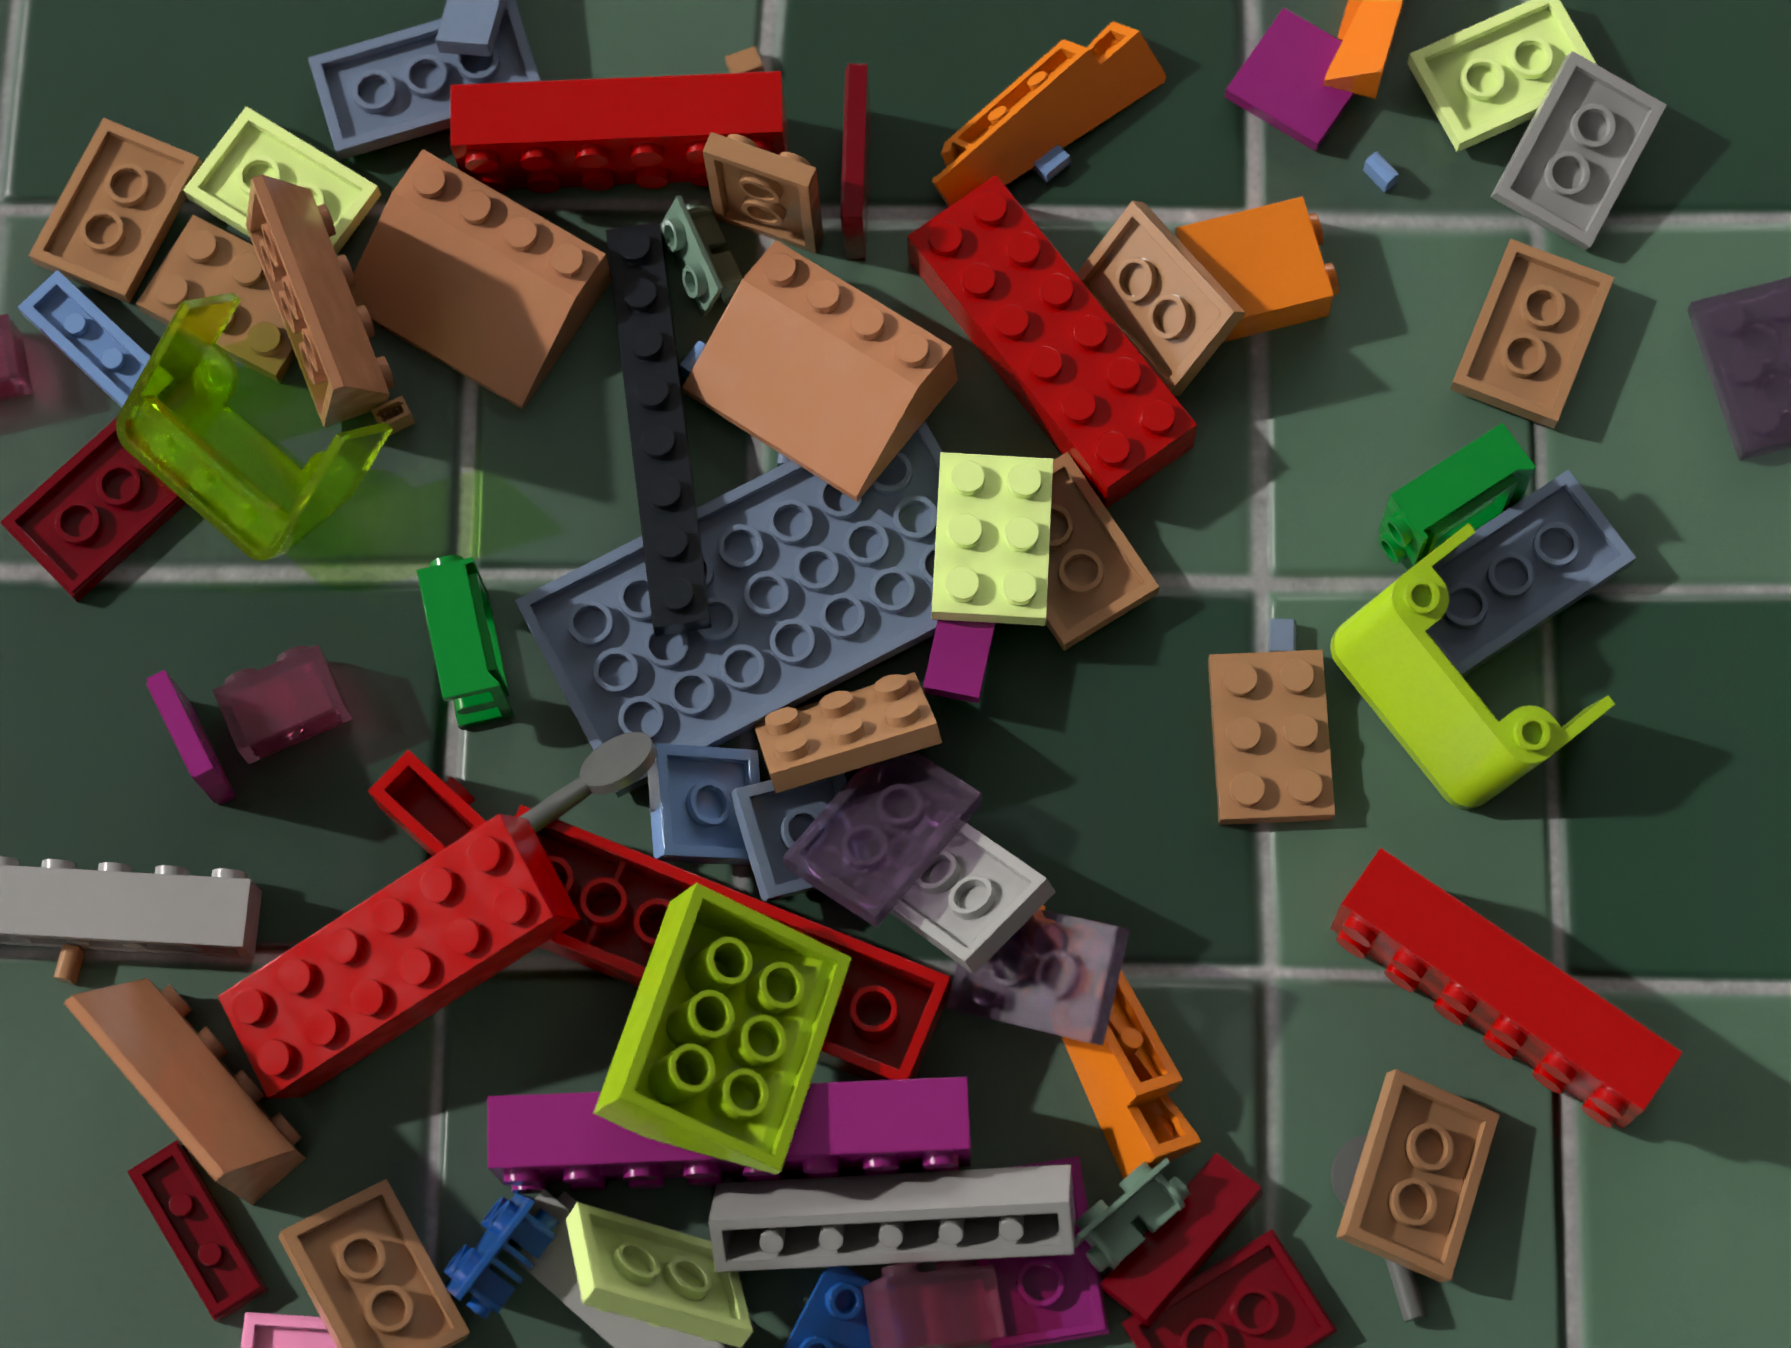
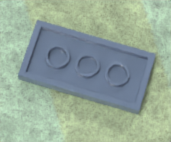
M506 1L491 57L439 53L435 40L441 19L309 57L313 77L339 161L450 128V85L540 81L516 1Z
M1568 469L1477 529L1471 537L1433 567L1447 586L1449 605L1444 616L1428 628L1426 632L1461 676L1465 677L1633 565L1636 556Z

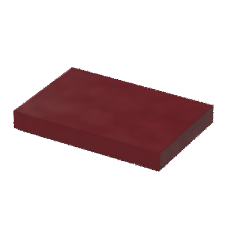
M848 63V67H845L840 217L844 257H847V260L866 261L871 105L868 65L860 63Z
M123 411L0 523L61 587L78 602L199 493L201 489Z
M1273 1229L1189 1280L1149 1326L1134 1315L1121 1324L1135 1348H1313L1337 1332L1334 1324Z

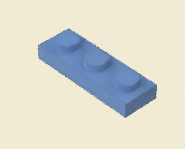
M58 270L18 306V309L27 320L134 420L174 383L168 372Z

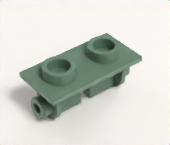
M676 196L661 223L662 238L666 248L674 253L680 266L686 293L689 297L694 298L702 317L708 315L717 298H723L724 303L729 304L743 277L731 251L712 254L710 249L723 247L726 242L712 208L704 206L702 200H693L685 205L682 196Z
M1167 1158L1154 1169L1146 1161L1142 1163L1119 1184L1126 1192L1110 1207L1101 1199L1075 1222L1081 1232L1075 1237L1074 1249L1086 1240L1092 1247L1086 1253V1256L1100 1272L1108 1266L1115 1269L1126 1256L1144 1242L1145 1238L1131 1223L1134 1219L1139 1217L1146 1227L1154 1233L1174 1214L1185 1207L1183 1200L1190 1195L1187 1187L1175 1176L1170 1181H1167L1162 1175L1170 1163Z

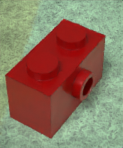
M409 749L368 790L378 807L432 857L487 822L470 807L476 800L459 782L450 777L444 783Z

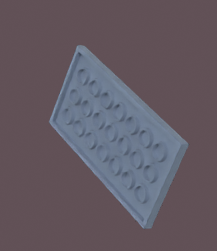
M925 421L858 502L790 460L698 507L697 512L712 628L661 636L655 635L652 625L642 536L516 599L515 602L592 750L594 751L597 747L616 736L629 732L646 733L654 744L718 747L753 729L754 725L764 721L769 713L784 707L794 708L934 636L938 620L931 619L940 453L942 450ZM646 772L630 786L615 792L616 796L619 798L648 783V773Z

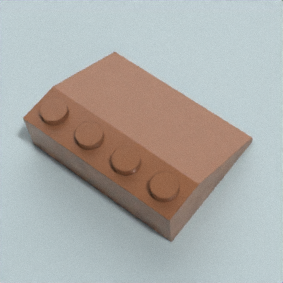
M422 149L393 190L353 273L355 286L349 289L356 307L364 305L373 323L524 410L612 279L607 256L604 252Z
M263 174L251 178L246 227L323 427L325 428L372 412L371 409L388 402L390 396L388 389L395 387L394 379L384 356L375 357L368 339L375 336L374 327L364 305L356 307L349 288L355 286L354 275L347 257L344 254L336 256L329 237L336 235L326 204L317 206L310 189Z
M775 240L741 280L682 388L684 393L858 502L958 381L951 345Z
M148 978L74 994L64 1002L66 1007L210 1176L251 1205L255 1204L306 1159L295 1146L303 1138L280 1111L272 1118L258 1103L266 1094L244 1069H241L236 1075L230 1071L221 1060L229 1051L208 1027L205 1026L200 1032L193 1028L185 1018L192 1011V1008L170 984L161 990Z

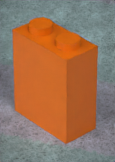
M1303 196L1175 228L1174 235L1246 312L1223 342L1329 316L1333 297L1339 294L1338 278L1331 262L1324 264L1319 249V246L1324 243L1321 223L1316 213L1308 214Z

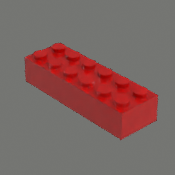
M781 71L450 85V146L458 169L499 193H503L506 189L525 188L537 193H551L557 191L560 187L582 186L592 191H604L612 188L614 185L637 184L643 188L656 189L664 187L670 182H691L697 186H709L703 149L711 132L725 137L729 134L747 137L755 142L760 149L778 155L781 152H788L787 113Z
M997 175L907 235L908 262L1061 455L1067 452L1070 454L1106 509L1193 448L1197 428L1195 421Z
M497 814L220 994L218 998L267 1097L302 1098L574 925L581 918L529 820Z
M1382 848L1378 850L1341 903L1330 927L1331 930L1338 934L1336 937L1338 944L1349 953L1361 959H1365L1367 955L1387 967L1384 974L1397 986L1409 992H1414L1417 988L1436 1001L1433 1007L1441 1016L1456 1025L1462 1026L1467 1022L1485 1035L1482 1041L1488 1048L1509 1060L1515 1055L1534 1068L1531 1073L1532 1076L1540 1084L1559 1094L1565 1089L1584 1103L1581 1109L1587 1116L1605 1127L1611 1128L1613 1124H1616L1621 1129H1624L1640 1115L1683 1053Z

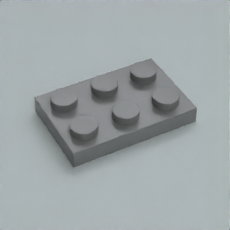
M1571 51L1566 55L1490 197L1584 251L1592 246L1667 105Z
M941 805L860 884L869 898L972 974H975L1056 892L1046 877Z

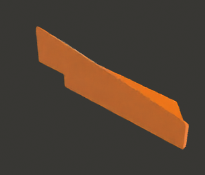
M1348 0L1337 37L1342 43L1326 73L1324 86L1376 99L1405 0Z
M1112 21L1087 47L1063 39L944 143L941 155L947 167L937 176L933 177L932 183L948 207L995 175L1004 185H1007L1035 167L1034 163L1058 144L1061 148H1064L1163 84L1166 80V74L1141 32Z
M1043 905L1016 934L1123 1180L1145 1161L1152 1169L1165 1158L1170 1163L1196 1148L1202 1142L1167 1094L1173 1092L1183 1081L1181 1075L1101 932L1084 924H1081L1076 929L1067 927L1049 918L1045 911L1046 906Z

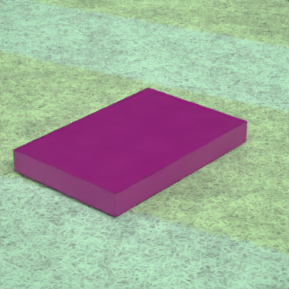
M1079 1156L1014 1166L1032 1167L1071 1164L1075 1222L1088 1211ZM1075 1224V1237H1076L1077 1234H1079V1233L1081 1232V1230H1080L1079 1227ZM1086 1240L1074 1249V1254L976 1259L991 1348H1029L1109 1335L1099 1270L1093 1266L1086 1256V1253L1092 1248Z

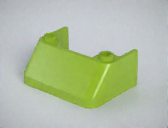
M1469 523L1341 624L1334 632L1330 643L1334 662L1442 797L1452 806L1465 810L1475 809L1490 801L1548 759L1615 705L1613 700L1607 695L1583 709L1562 727L1548 711L1530 705L1519 707L1498 721L1432 640L1426 630L1444 616L1449 605L1447 586L1433 567L1476 532Z

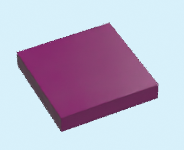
M1283 7L1226 88L1225 98L1316 152L1356 94L1323 85L1326 73L1342 41Z
M165 669L147 678L148 682L146 685L191 777L208 797L218 805L237 797L190 700Z

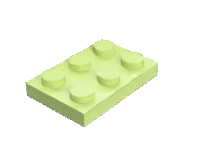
M1529 0L1410 53L1407 64L1455 150L1459 152L1531 120L1566 55L1571 51L1595 64L1596 62L1560 0Z
M247 106L183 189L188 200L248 237L250 235L246 227L251 178L263 174L310 189L317 206L326 204L332 217L336 235L329 238L336 256L381 196L377 185Z
M940 453L931 619L1045 626L1053 459Z
M579 1202L576 1203L567 1216L566 1222L584 1305L594 1307L603 1312H613L645 1321L653 1326L667 1327L699 1336L707 1341H717L738 1348H742L753 1333L738 1271H715L711 1241Z

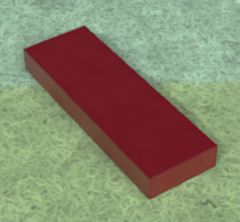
M176 1140L127 1171L214 1321L220 1322L269 1290L182 1142Z
M1218 1153L1212 1156L1186 1186L1190 1195L1183 1200L1185 1207L1174 1214L1154 1233L1148 1229L1143 1235L1145 1238L1144 1242L1126 1256L1101 1282L1103 1291L1147 1326L1153 1322L1263 1195L1261 1186Z

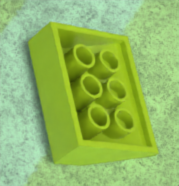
M695 883L669 902L593 1114L648 1139L778 1174L782 1170L852 957Z

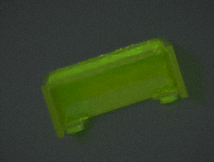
M234 293L182 301L118 414L116 421L118 438L122 446L248 557L258 561L280 557L292 549L353 496L393 429L383 422L337 433L327 450L314 454L308 460L304 469L300 468L228 405L237 389L239 374L235 361L217 344V341L241 299Z

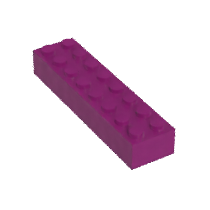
M967 1077L810 1083L782 1170L778 1174L648 1139L593 1113L601 1092L487 1096L488 1169L503 1185H510L512 1193L517 1194L540 1193L543 1189L547 1191V1183L562 1182L570 1183V1190L588 1192L605 1190L606 1181L628 1180L629 1188L632 1189L662 1188L665 1186L664 1178H688L689 1186L711 1187L716 1186L717 1183H723V1176L746 1175L747 1182L782 1180V1174L806 1173V1178L841 1177V1171L865 1170V1175L900 1174V1169L924 1168V1172L957 1171L959 1166H971Z

